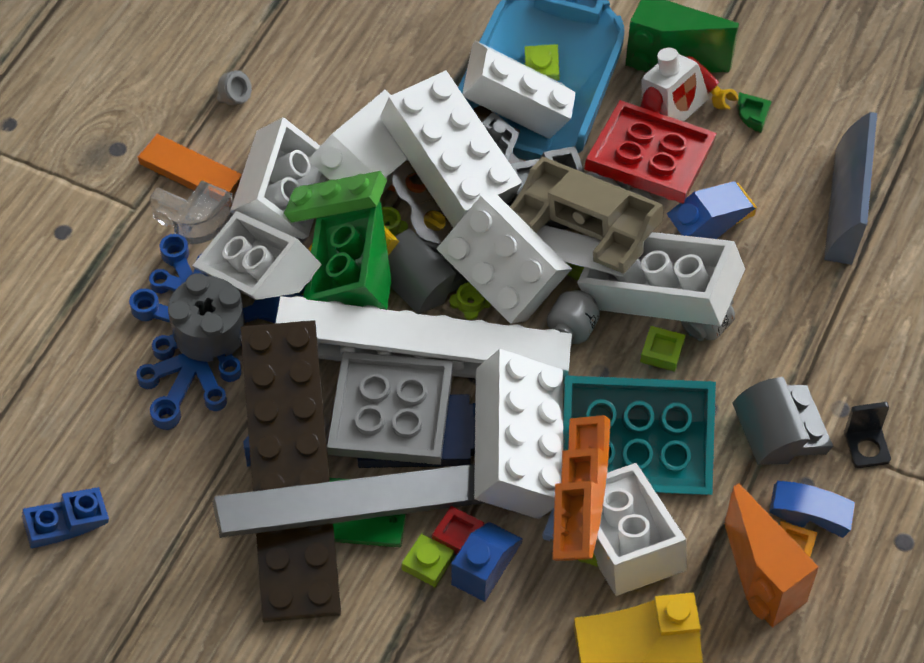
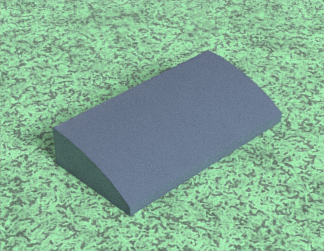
M869 112L857 120L842 136L835 150L824 260L852 265L866 229L877 113Z

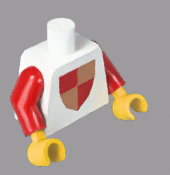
M674 48L660 50L657 55L658 64L642 78V101L640 107L683 122L709 99L708 93L712 94V104L717 109H730L729 105L725 102V98L729 101H738V94L735 90L721 89L718 86L719 81L700 62L691 56L684 57L678 54Z

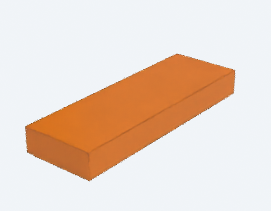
M159 134L155 135L138 156L140 165L224 206L236 193L242 177L241 173Z

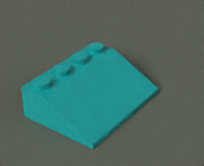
M565 375L563 386L564 450L569 449L570 418L605 415L610 419L607 473L637 463L656 493L713 495L716 382Z

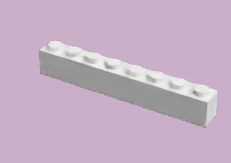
M280 296L276 323L315 320L319 359L341 361L343 352L448 360L453 361L452 376L476 379V368L498 349H503L563 370V386L565 375H568L572 334L563 333L555 329L539 330L525 328L517 324L508 326L488 323L484 320L469 321L454 319L446 315L431 316L416 314L408 310L399 312L379 309L375 306L361 307L345 305L337 301L322 302L307 300L299 296Z

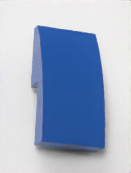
M777 481L773 487L769 513L802 528L811 521L843 538L851 531L855 502L818 487L795 482Z
M99 487L63 493L60 502L23 508L22 520L31 549L77 537L97 529L109 521Z

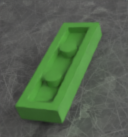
M381 171L296 187L290 196L284 214L292 223L377 207L387 179Z

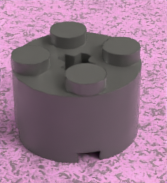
M201 273L190 275L186 282L173 292L168 304L172 335L177 347L187 357L203 362L213 361V357L225 354V357L231 355L242 344L240 326H245L240 291L228 281L218 277L205 276Z

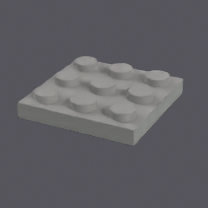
M343 352L327 445L328 455L441 465L453 361Z

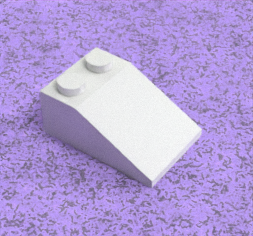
M386 90L380 93L333 132L308 160L329 180L381 171L387 179L383 190L384 193L393 183L392 176L395 170L407 160L380 119L388 97L391 95Z
M637 463L607 473L600 527L594 549L599 569L615 596L687 571L686 538Z

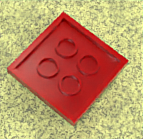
M619 100L588 154L584 170L684 204L714 145L717 133Z

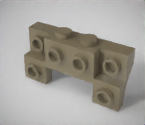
M542 157L530 169L522 190L510 206L535 233L549 220H553L601 240L593 250V261L623 274L644 253L643 242L663 221V204L546 157Z

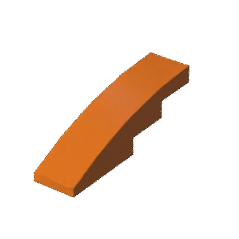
M605 415L569 419V449L562 451L561 483H555L554 561L592 559L601 521L609 458L610 419Z

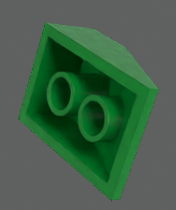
M640 0L630 20L625 65L639 71L649 72L658 64L657 55L660 50L674 48L678 54L684 57L691 56L695 58L710 73L730 72L739 23L668 0Z
M379 201L377 207L317 218L311 253L322 265L315 272L311 281L305 285L303 298L322 302L337 301L345 305L361 307L375 306L379 309L387 310L391 274L381 202Z

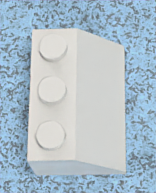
M478 41L472 44L462 92L465 98L548 139L554 136L571 120L575 99L574 91L562 83Z
M284 117L257 130L230 212L234 214L238 211L295 238H307L314 219L291 223L285 216L284 211L294 188L325 182L326 176L308 160L320 145Z
M236 211L192 266L208 276L224 279L238 288L241 293L255 300L300 293L304 286L311 281L313 275L322 264L297 238Z

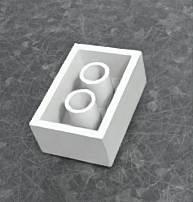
M481 195L436 248L510 324L527 321L572 269L498 195Z

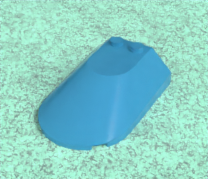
M501 0L496 6L480 39V43L524 65L525 46L558 44L560 76L558 82L575 92L571 120L550 139L497 114L511 127L520 130L513 148V154L517 158L527 161L539 159L543 152L576 146L578 153L583 151L620 57L624 42L623 20L621 16H617L610 8L608 0ZM467 69L458 87L461 93L463 92ZM465 98L472 109L479 106V104Z

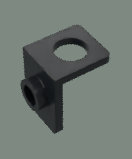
M888 402L858 405L851 408L844 435L855 468L890 463L891 456L882 431L889 410ZM862 441L874 442L879 448V454L874 457H866L859 452L858 444Z

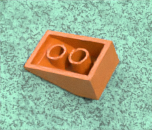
M738 483L733 487L724 525L748 605L756 617L765 619L773 628L807 603L819 566Z

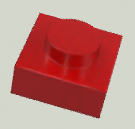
M450 506L433 532L432 539L454 550V554L457 555L469 535L483 526L484 522Z

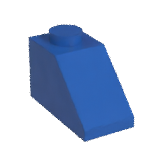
M733 181L693 192L686 198L684 204L679 203L667 215L683 236L717 239L755 208L738 184Z
M491 522L481 526L469 535L453 560L451 585L485 602L522 544L523 538Z

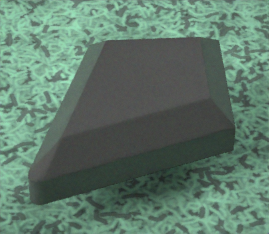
M492 112L482 124L507 161H509L519 133L496 113Z

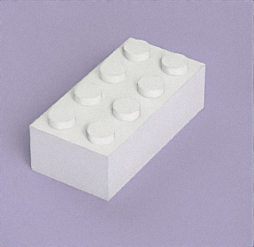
M447 71L441 72L388 97L380 119L453 228L481 195H498L506 204L511 202L522 181Z
M652 232L643 242L644 253L624 273L623 277L584 267L577 282L581 291L590 294L594 298L599 310L721 326L745 271V267L734 241Z
M498 349L476 368L474 499L540 519L554 509L555 483H561L562 451L564 450L563 370L503 349Z

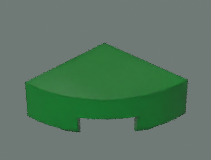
M739 92L737 101L738 115L749 128L762 133L772 101Z

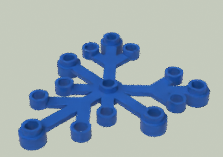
M179 234L165 236L159 245L162 260L174 266L178 277L170 275L164 269L154 270L149 276L152 290L139 289L130 296L129 303L132 315L141 321H150L156 318L170 323L168 306L159 304L156 293L162 294L169 290L175 291L181 284L186 282L190 275L196 273L204 274L196 269L192 272L187 261L189 256L188 242L185 237ZM159 279L166 280L164 283L161 284L155 283ZM305 286L300 291V293L283 295V297H304V295L301 294L304 293ZM280 296L255 300L253 305L243 308L245 323L258 318L276 323ZM161 335L152 342L154 356L164 361L153 365L144 364L136 372L139 386L143 389H153L159 384L160 378L180 371L168 395L157 398L150 406L153 424L163 430H170L180 422V404L195 375H197L204 390V401L209 410L220 411L227 404L226 392L222 387L218 386L207 362L191 359L184 354L173 357L175 349L178 348L173 335ZM162 345L169 346L166 350H158ZM225 354L217 356L220 377L227 382L238 380L242 374L240 361L233 357L232 354L226 357ZM227 367H235V368H236V369H235L234 371H232V372H226V371H224ZM146 374L154 375L151 379L142 378ZM213 396L221 397L218 401L209 400ZM165 414H170V415H172V416L169 417V418H165V419H162V418H161V417H162L163 415H165Z

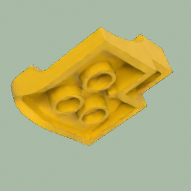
M694 592L655 596L654 600L631 608L574 618L573 626L579 663H703L700 638L701 627Z

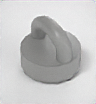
M237 70L223 74L218 81L217 100L228 105H238L246 102L252 92L250 79L246 74Z

